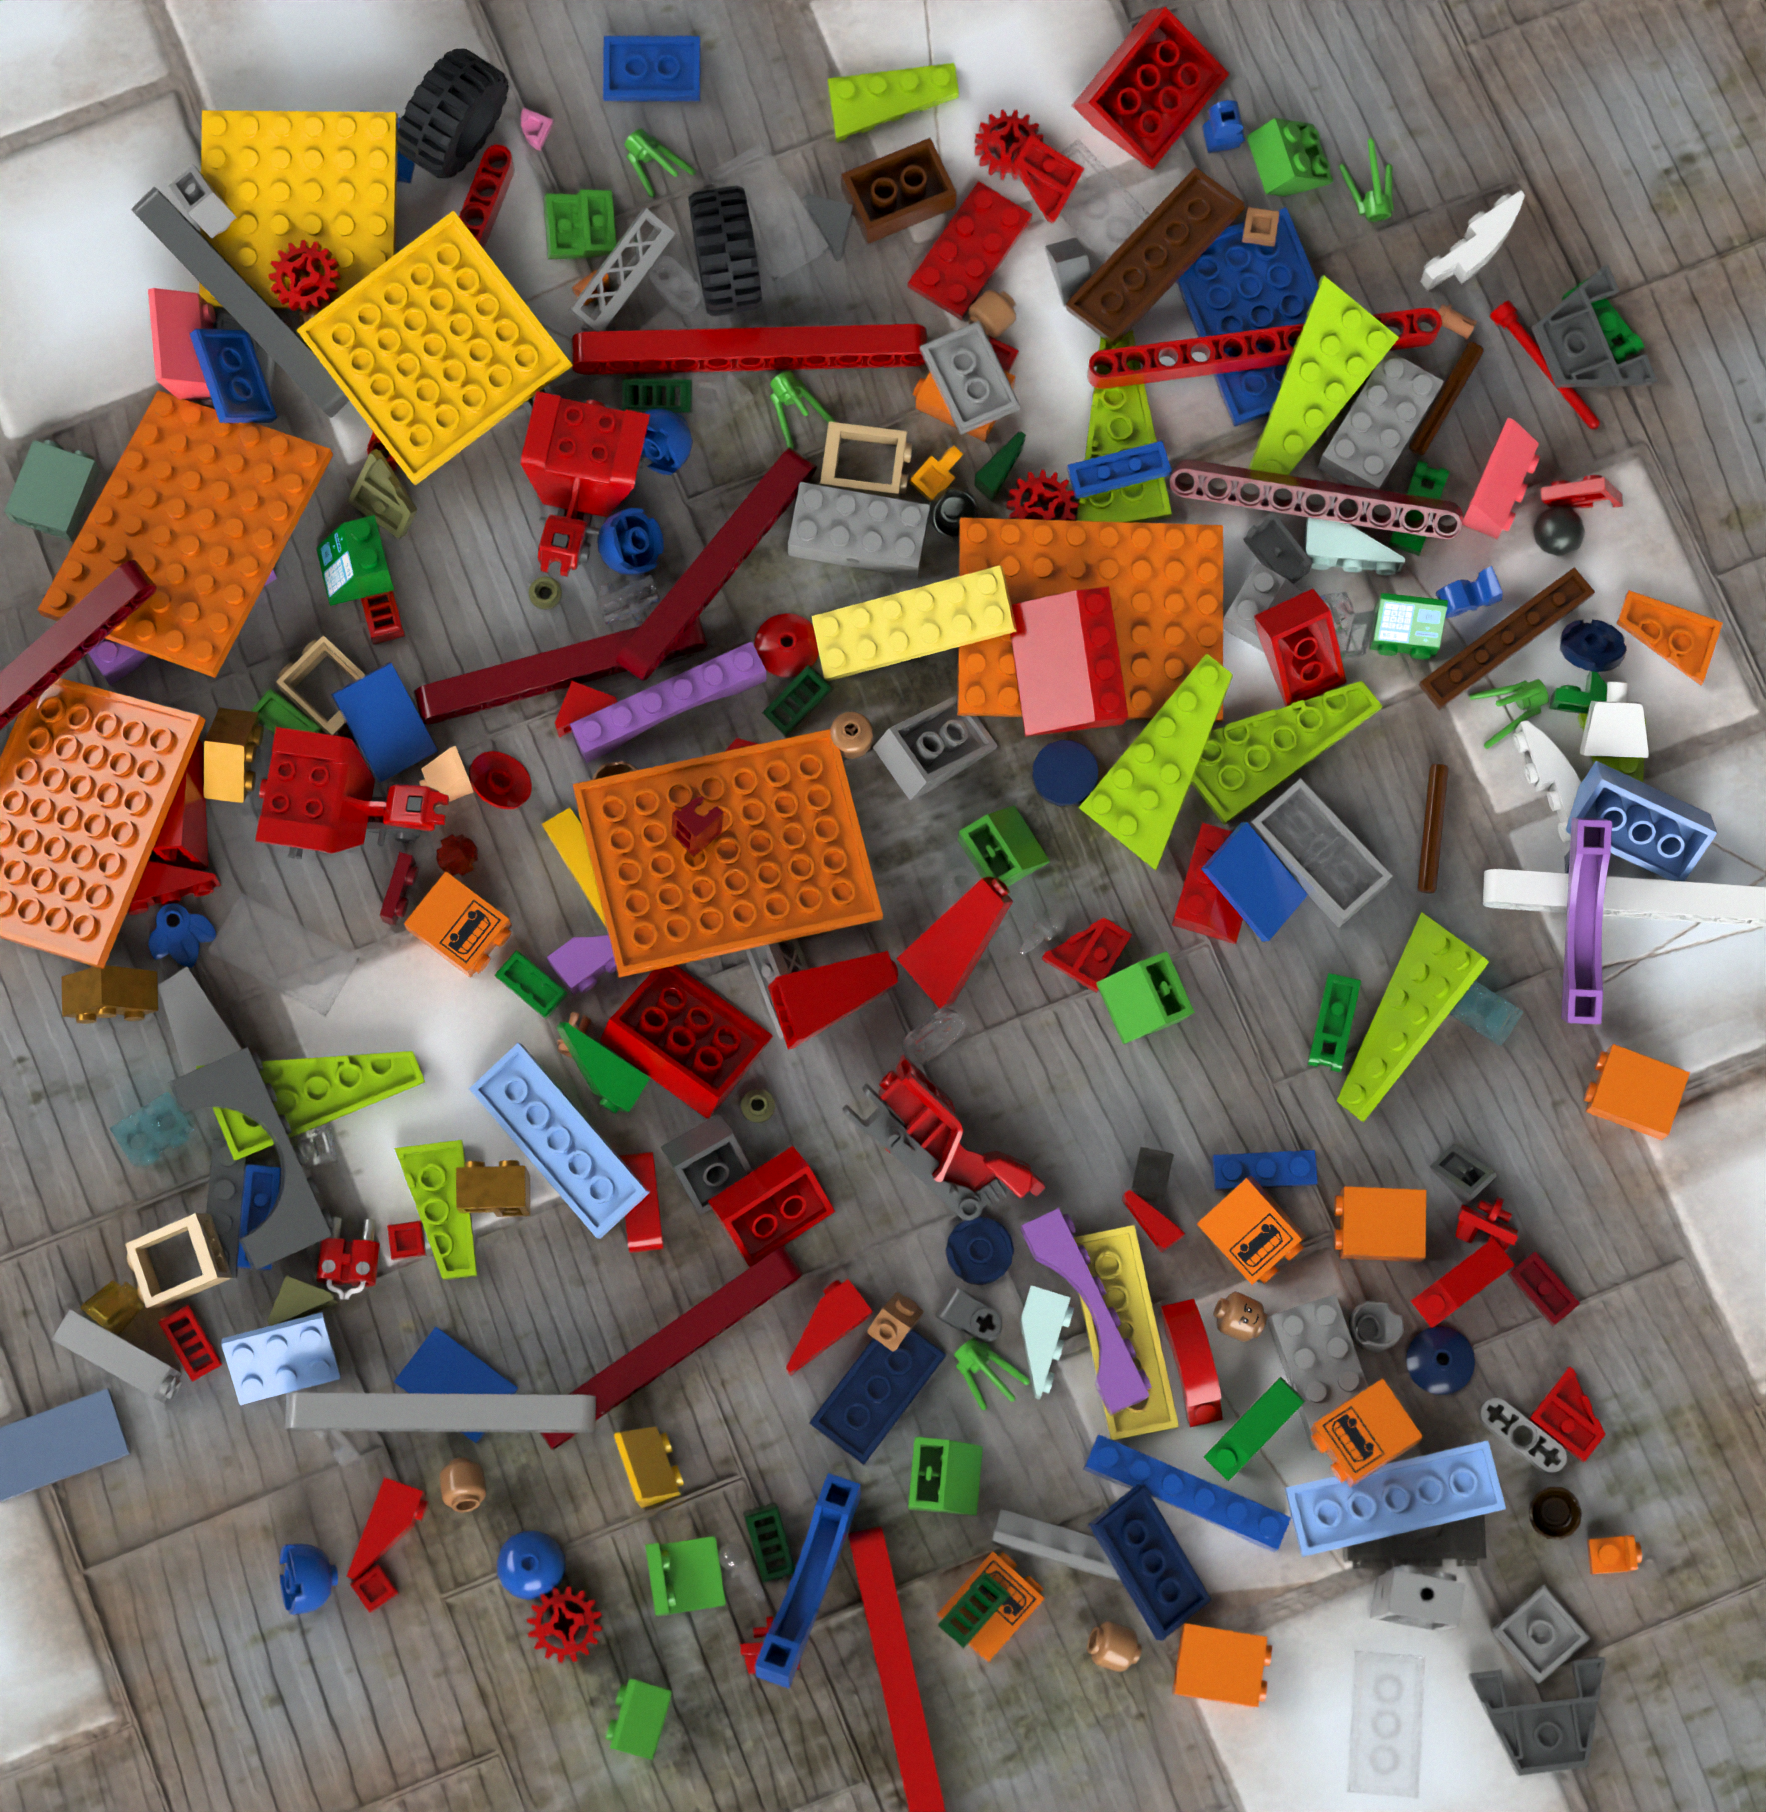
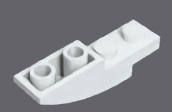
M1521 190L1513 196L1506 194L1494 204L1495 208L1486 214L1484 211H1481L1474 215L1468 221L1469 226L1464 236L1465 238L1454 244L1449 254L1443 258L1436 256L1424 266L1425 270L1420 282L1427 291L1453 274L1461 284L1464 283L1493 257L1508 236L1519 213L1525 196Z
M1522 721L1516 728L1513 739L1519 753L1523 752L1527 763L1524 765L1526 779L1529 784H1534L1536 792L1549 788L1550 792H1547L1548 803L1552 811H1557L1561 822L1558 823L1559 835L1563 842L1568 843L1570 849L1571 834L1566 832V827L1581 781L1565 755L1554 742L1529 721Z

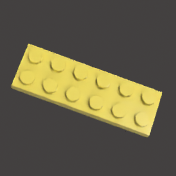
M1001 565L811 616L823 675L826 681L840 679L1017 631L1005 573Z
M1135 1225L1073 1237L1077 1246L1083 1244L1091 1260L1087 1267L1092 1277L1098 1275L1106 1291L1102 1298L1107 1308L1113 1306L1121 1322V1326H1118L1117 1329L1122 1339L1128 1338L1136 1353V1357L1132 1358L1138 1371L1141 1369L1145 1371L1152 1387L1147 1390L1149 1393L1147 1399L1109 1416L1102 1401L1110 1439L1117 1441L1178 1428V1419ZM1079 1294L1097 1376L1099 1369L1097 1331L1090 1311Z

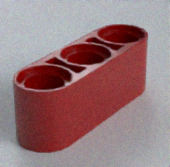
M653 1152L619 1155L650 1192L625 1215L629 1253L664 1249Z

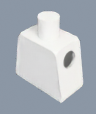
M1607 682V701H1591L1580 754L1584 756L1649 757L1643 705L1639 702H1627L1628 682Z

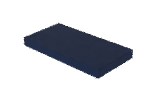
M914 1329L909 1331L895 1351H891L873 1338L809 1424L862 1465H865L947 1354Z
M1137 1484L1088 1524L1156 1640L1163 1641L1212 1600L1144 1484Z

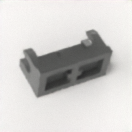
M1274 512L1268 514L1258 527L1253 525L1243 540L1262 565L1285 577L1293 584L1307 575L1313 564Z

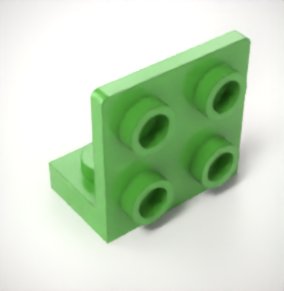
M714 1536L661 1545L660 1543L645 1545L655 1615L657 1617L720 1607L726 1604L717 1542Z

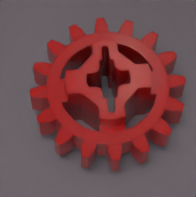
M1001 110L1000 118L998 119L992 114L989 115V125L980 123V133L975 134L974 143L978 145L975 146L974 153L975 156H981L979 159L980 167L989 165L988 174L990 176L998 171L1000 172V180H1004L1006 174H1011L1012 178L1017 180L1018 174L1012 166V162L1026 137L1032 135L1041 142L1044 141V135L1037 134L1039 124L1029 125L1030 115L1027 114L1021 119L1018 118V110H1014L1012 116H1007L1005 110ZM1012 136L1013 144L1009 148V152L1006 153L1007 142H1009V138Z
M301 240L300 248H296L292 243H289L288 253L281 250L278 251L279 256L282 258L280 262L271 261V265L276 269L275 273L268 274V278L276 283L270 287L271 291L275 295L280 294L277 299L283 305L288 303V307L292 311H296L299 305L305 313H309L310 305H314L319 311L322 309L320 302L323 299L329 303L332 302L331 297L328 295L330 291L339 292V288L334 284L335 280L342 279V275L334 270L339 266V263L335 258L330 259L332 253L327 248L321 251L322 246L316 241L312 244L311 248L305 240ZM320 261L323 263L325 276H322L319 272L321 267ZM310 273L309 278L303 277L300 280L301 275L307 276ZM285 277H288L291 281L289 285L290 292L286 287Z
M1041 470L1039 477L1036 478L1031 471L1028 472L1027 482L1018 478L1015 484L1017 489H1010L1008 494L1013 500L1007 501L1006 509L1014 511L1009 515L1008 519L1055 520L1054 512L1064 506L1063 514L1059 520L1075 521L1076 516L1070 512L1077 511L1078 503L1070 502L1075 498L1073 490H1066L1069 481L1066 479L1059 483L1057 481L1058 473L1054 472L1051 478L1046 477L1045 470ZM1044 487L1050 488V489L1054 490L1055 492H1052V491H1050V490H1047V489H1045ZM1028 491L1030 501L1020 506L1022 496ZM1040 501L1042 505H1048L1047 511H1044L1042 507L1036 508L1037 502Z
M567 1586L565 1594L561 1595L558 1588L555 1587L553 1588L552 1598L549 1599L544 1594L540 1595L544 1603L541 1607L537 1605L531 1606V1609L537 1615L536 1618L527 1619V1623L535 1625V1630L529 1632L528 1637L538 1638L539 1641L534 1646L535 1650H540L543 1647L547 1649L544 1658L549 1660L555 1653L557 1654L558 1663L564 1662L565 1655H570L571 1660L577 1662L578 1652L581 1651L587 1656L590 1654L587 1648L589 1643L598 1645L599 1641L593 1635L594 1632L603 1631L602 1626L595 1624V1620L602 1617V1613L592 1612L591 1609L596 1604V1601L592 1599L585 1603L583 1600L586 1592L583 1590L577 1596H573L572 1587ZM565 1601L578 1604L585 1612L572 1613L568 1610ZM553 1605L554 1614L551 1620L542 1625L546 1611ZM561 1609L568 1620H574V1625L569 1627L570 1641L564 1631L556 1629V1625L561 1623ZM588 1625L586 1636L577 1645L576 1636L580 1628ZM554 1635L562 1639L565 1649L554 1647L546 1640V1637Z

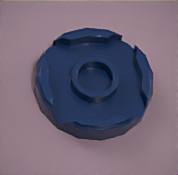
M1584 619L1576 620L1568 624L1562 631L1560 651L1564 658L1576 667L1587 671L1604 672L1618 667L1624 660L1627 645L1625 646L1624 644L1625 638L1620 631L1608 623L1600 620L1583 623Z
M1059 740L1048 744L1038 753L1033 763L1032 778L1035 789L1045 801L1056 806L1082 803L1094 790L1098 781V765L1094 755L1086 746L1076 741Z
M982 1216L970 1221L964 1220L955 1226L948 1237L946 1257L951 1270L961 1280L974 1285L994 1283L1004 1276L1012 1263L1014 1253L1012 1238L1006 1228L999 1222Z

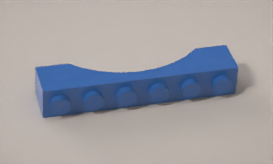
M1099 1434L1083 1468L1087 1472L1129 1489L1134 1488L1137 1484H1144L1151 1497L1191 1513L1272 1552L1279 1550L1291 1520L1289 1516Z
M830 1473L827 1474L793 1577L779 1611L767 1632L756 1661L755 1670L757 1678L790 1689L861 1499V1484Z

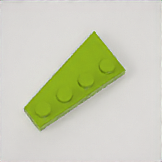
M955 63L827 78L836 143L846 140L847 136L855 133H865L873 130L874 126L890 120L892 122L904 118V115L919 110L921 112L959 98Z

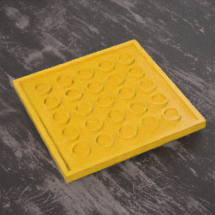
M202 110L201 174L223 198L237 218L231 222L224 232L218 233L212 239L201 227L200 233L273 309H290L288 303L283 305L277 299L280 294L275 295L271 291L270 287L276 283L268 278V274L276 272V269L271 265V261L280 262L282 258L279 256L278 251L281 250L288 253L289 243H292L296 248H300L301 240H305L311 248L312 244L316 241L322 246L321 251L327 248L332 253L330 259L335 258L339 263V266L334 270L342 275V279L334 281V284L339 288V292L330 291L328 294L332 300L339 298L396 254L398 155L396 135L398 130V114L396 112ZM320 261L321 267L319 272L322 276H325V269ZM310 273L307 276L301 275L300 280L303 277L309 278ZM285 277V284L290 292L289 285L291 281L288 277ZM199 282V295L208 303H211L214 308H224Z
M454 210L297 329V332L415 486L533 397L536 391L542 390L573 366Z

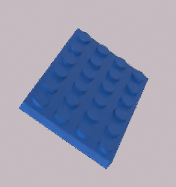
M1287 207L1277 210L1280 213L1274 247L1242 242L1245 222L1227 227L1176 281L1198 337L1305 323L1308 316L1307 312L1311 303H1313L1319 286ZM1292 339L1289 341V344L1293 348L1295 347L1297 339ZM1261 343L1256 346L1262 353L1272 351L1271 347L1267 344ZM1234 348L1224 350L1225 354L1229 357H1238L1240 355ZM1287 365L1213 374L1234 427L1270 415L1269 412L1281 387L1280 383Z

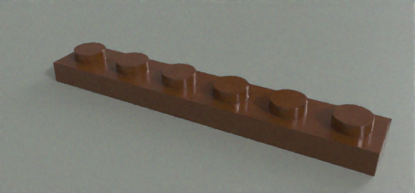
M1575 567L1420 681V688L1437 709L1441 710L1591 598L1595 591Z

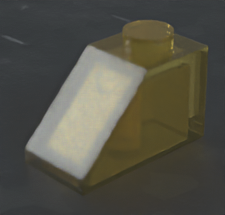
M112 1280L85 1301L80 1309L107 1331L119 1337L145 1305L138 1300V1290L125 1281L121 1286Z

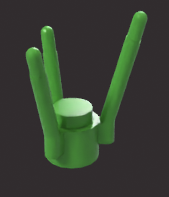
M642 128L630 134L624 143V146L630 152L626 158L635 168L651 198L655 196V192L640 164L641 160L643 163H647L654 158L670 174L677 177L678 171L660 154L662 153L690 175L696 174L695 169L663 146L654 136L650 137Z
M1369 138L1368 148L1374 190L1365 194L1366 199L1362 200L1345 165L1340 164L1339 169L1357 204L1359 216L1366 215L1367 221L1376 222L1391 217V211L1394 210L1392 202V165H1386L1384 193L1380 184L1374 140Z
M792 371L783 372L770 382V386L774 391L770 398L775 405L788 448H793L794 446L782 406L783 402L786 406L795 403L802 414L808 416L809 411L801 400L803 395L828 424L829 422H836L806 389L802 380L796 379Z
M1540 679L1531 682L1525 680L1515 685L1484 690L1469 695V699L1475 700L1514 692L1513 695L1497 700L1496 706L1500 707L1516 702L1521 710L1527 709L1525 713L1485 742L1484 747L1486 749L1515 730L1520 722L1541 713L1540 706L1547 704L1549 697Z
M975 1337L967 1341L954 1354L959 1361L956 1368L964 1376L975 1400L983 1411L987 1409V1405L969 1371L970 1369L974 1374L982 1370L1009 1401H1015V1396L987 1365L990 1361L987 1357L1023 1384H1030V1380L1020 1371L993 1352L985 1342L980 1344Z

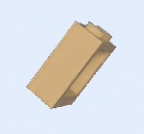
M829 422L820 485L899 499L900 493L906 494L908 474H902L904 462L910 463L912 443H906L907 431ZM841 438L897 445L892 485L836 478Z
M323 635L318 641L315 639L306 645L302 651L303 656L296 663H289L280 671L279 679L276 683L280 691L315 724L321 727L326 734L344 737L350 729L340 710L327 721L294 690L327 656L354 681L365 676L355 664Z
M192 1214L125 1244L128 1252L127 1262L131 1270L135 1272L139 1284L137 1288L138 1295L146 1305V1308H164L232 1278L211 1214ZM188 1230L203 1275L161 1292L147 1248Z

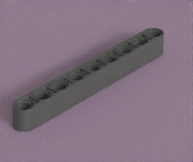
M155 186L131 208L133 213L322 411L330 418H333L350 401L309 346Z

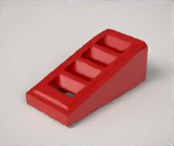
M393 590L361 598L373 645L405 636ZM388 597V601L374 605L369 604L371 600ZM391 608L389 613L372 616V612ZM390 619L394 620L393 624L375 627V623Z
M1129 1189L1123 1194L1121 1201L1159 1252L1163 1253L1184 1237L1185 1233L1181 1228L1135 1192Z
M189 1304L158 1320L161 1329L192 1382L223 1365ZM185 1317L189 1319L190 1323L172 1332L171 1325ZM193 1329L196 1331L197 1335L181 1344L178 1343L177 1338ZM202 1342L204 1347L186 1356L183 1352L196 1343ZM208 1353L211 1359L193 1369L190 1363Z

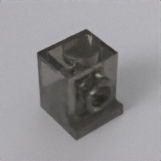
M1140 1147L1131 1191L1137 1193L1146 1201L1156 1202L1157 1197L1164 1198L1174 1154ZM1148 1169H1155L1158 1172L1156 1180L1147 1178L1146 1171Z

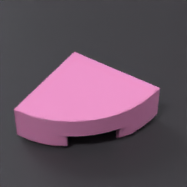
M523 107L520 118L523 135L532 147L541 151L553 126V119Z

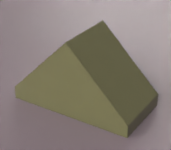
M286 1276L267 1322L269 1326L310 1316L338 1302L331 1292Z

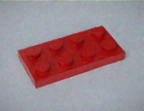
M978 181L908 281V288L962 321L968 313L970 306L977 300L1032 220V214Z

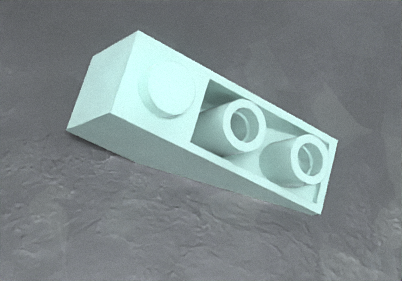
M1309 517L1306 521L1303 550L1313 562L1311 568L1326 570L1330 566L1343 567L1344 571L1351 573L1362 572L1363 569L1376 570V573L1380 575H1394L1396 572H1401L1405 563V557L1352 525Z
M1031 1285L1020 1319V1326L1034 1398L1040 1400L1042 1392H1050L1055 1374L1049 1372L1052 1359L1059 1361L1064 1340L1058 1338L1062 1326L1069 1327L1074 1308L1068 1306L1071 1297Z

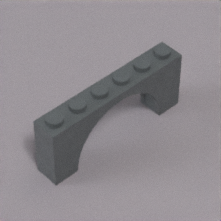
M248 1047L168 1083L182 1114L207 1107H219L237 1111L258 1123L270 1136L277 1149L281 1163V1184L276 1202L260 1225L247 1235L239 1238V1242L252 1270H258L332 1236L329 1228L334 1227L327 1209H320L315 1197L320 1194L313 1178H306L301 1166L306 1163L300 1148L297 1145L292 1147L287 1134L292 1132L284 1114L278 1116L273 1103L277 1102L276 1094L270 1083L264 1085L259 1073L263 1070L262 1063L257 1053H250Z

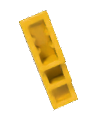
M571 807L542 823V827L606 928L582 824Z

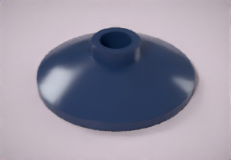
M1436 1326L1423 1330L1411 1341L1406 1354V1366L1411 1379L1422 1390L1435 1395H1448L1460 1390L1468 1383L1474 1371L1475 1356L1469 1341L1460 1332L1449 1327ZM1439 1353L1447 1355V1365L1442 1366L1437 1363L1436 1357Z

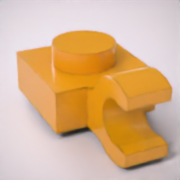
M953 445L942 455L939 461L931 455L908 482L931 502L940 491L946 489L955 479L949 470L961 458L963 453Z

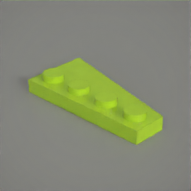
M463 1140L394 1148L442 1279L450 1280L478 1276L471 1213H459L456 1209V1167H464L465 1163Z

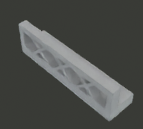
M647 208L640 212L568 310L583 323L581 330L584 332L604 331L675 235L673 230ZM647 220L655 228L645 242H641L640 227ZM634 236L635 243H629ZM626 247H635L636 254L628 265L623 267L622 251ZM615 262V263H616V268H611V269H610V267H611V266L613 265V263ZM617 272V280L609 291L604 293L602 278L606 273ZM597 287V294H591ZM598 297L599 304L590 316L580 309L588 298Z
M797 938L782 941L788 947L789 956L781 951L779 942L745 950L779 1039H784L768 985L777 976L789 974L791 971L797 972L809 969Z
M1000 1509L991 1540L992 1544L1122 1583L1096 1537Z

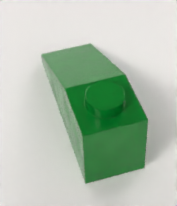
M559 1022L556 1029L591 1091L601 1098L599 1105L613 1114H616L618 1110L629 1113L650 1078L569 1023Z
M1280 1376L1203 1458L1229 1481L1306 1400Z

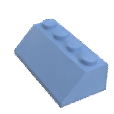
M1595 761L1578 787L1566 827V832L1571 834L1572 817L1605 818L1611 820L1612 854L1668 880L1684 882L1717 834L1711 814L1598 761Z

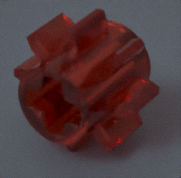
M451 834L440 840L442 847L436 850L438 865L443 871L450 873L452 876L458 873L463 876L474 870L472 863L478 861V850L471 839L464 837L463 834L457 837Z

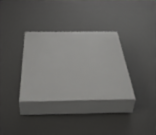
M1545 1585L1540 1586L1491 1629L1536 1684L1541 1683L1591 1639Z

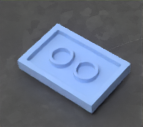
M323 1312L222 1338L221 1341L240 1405L341 1379L340 1369Z

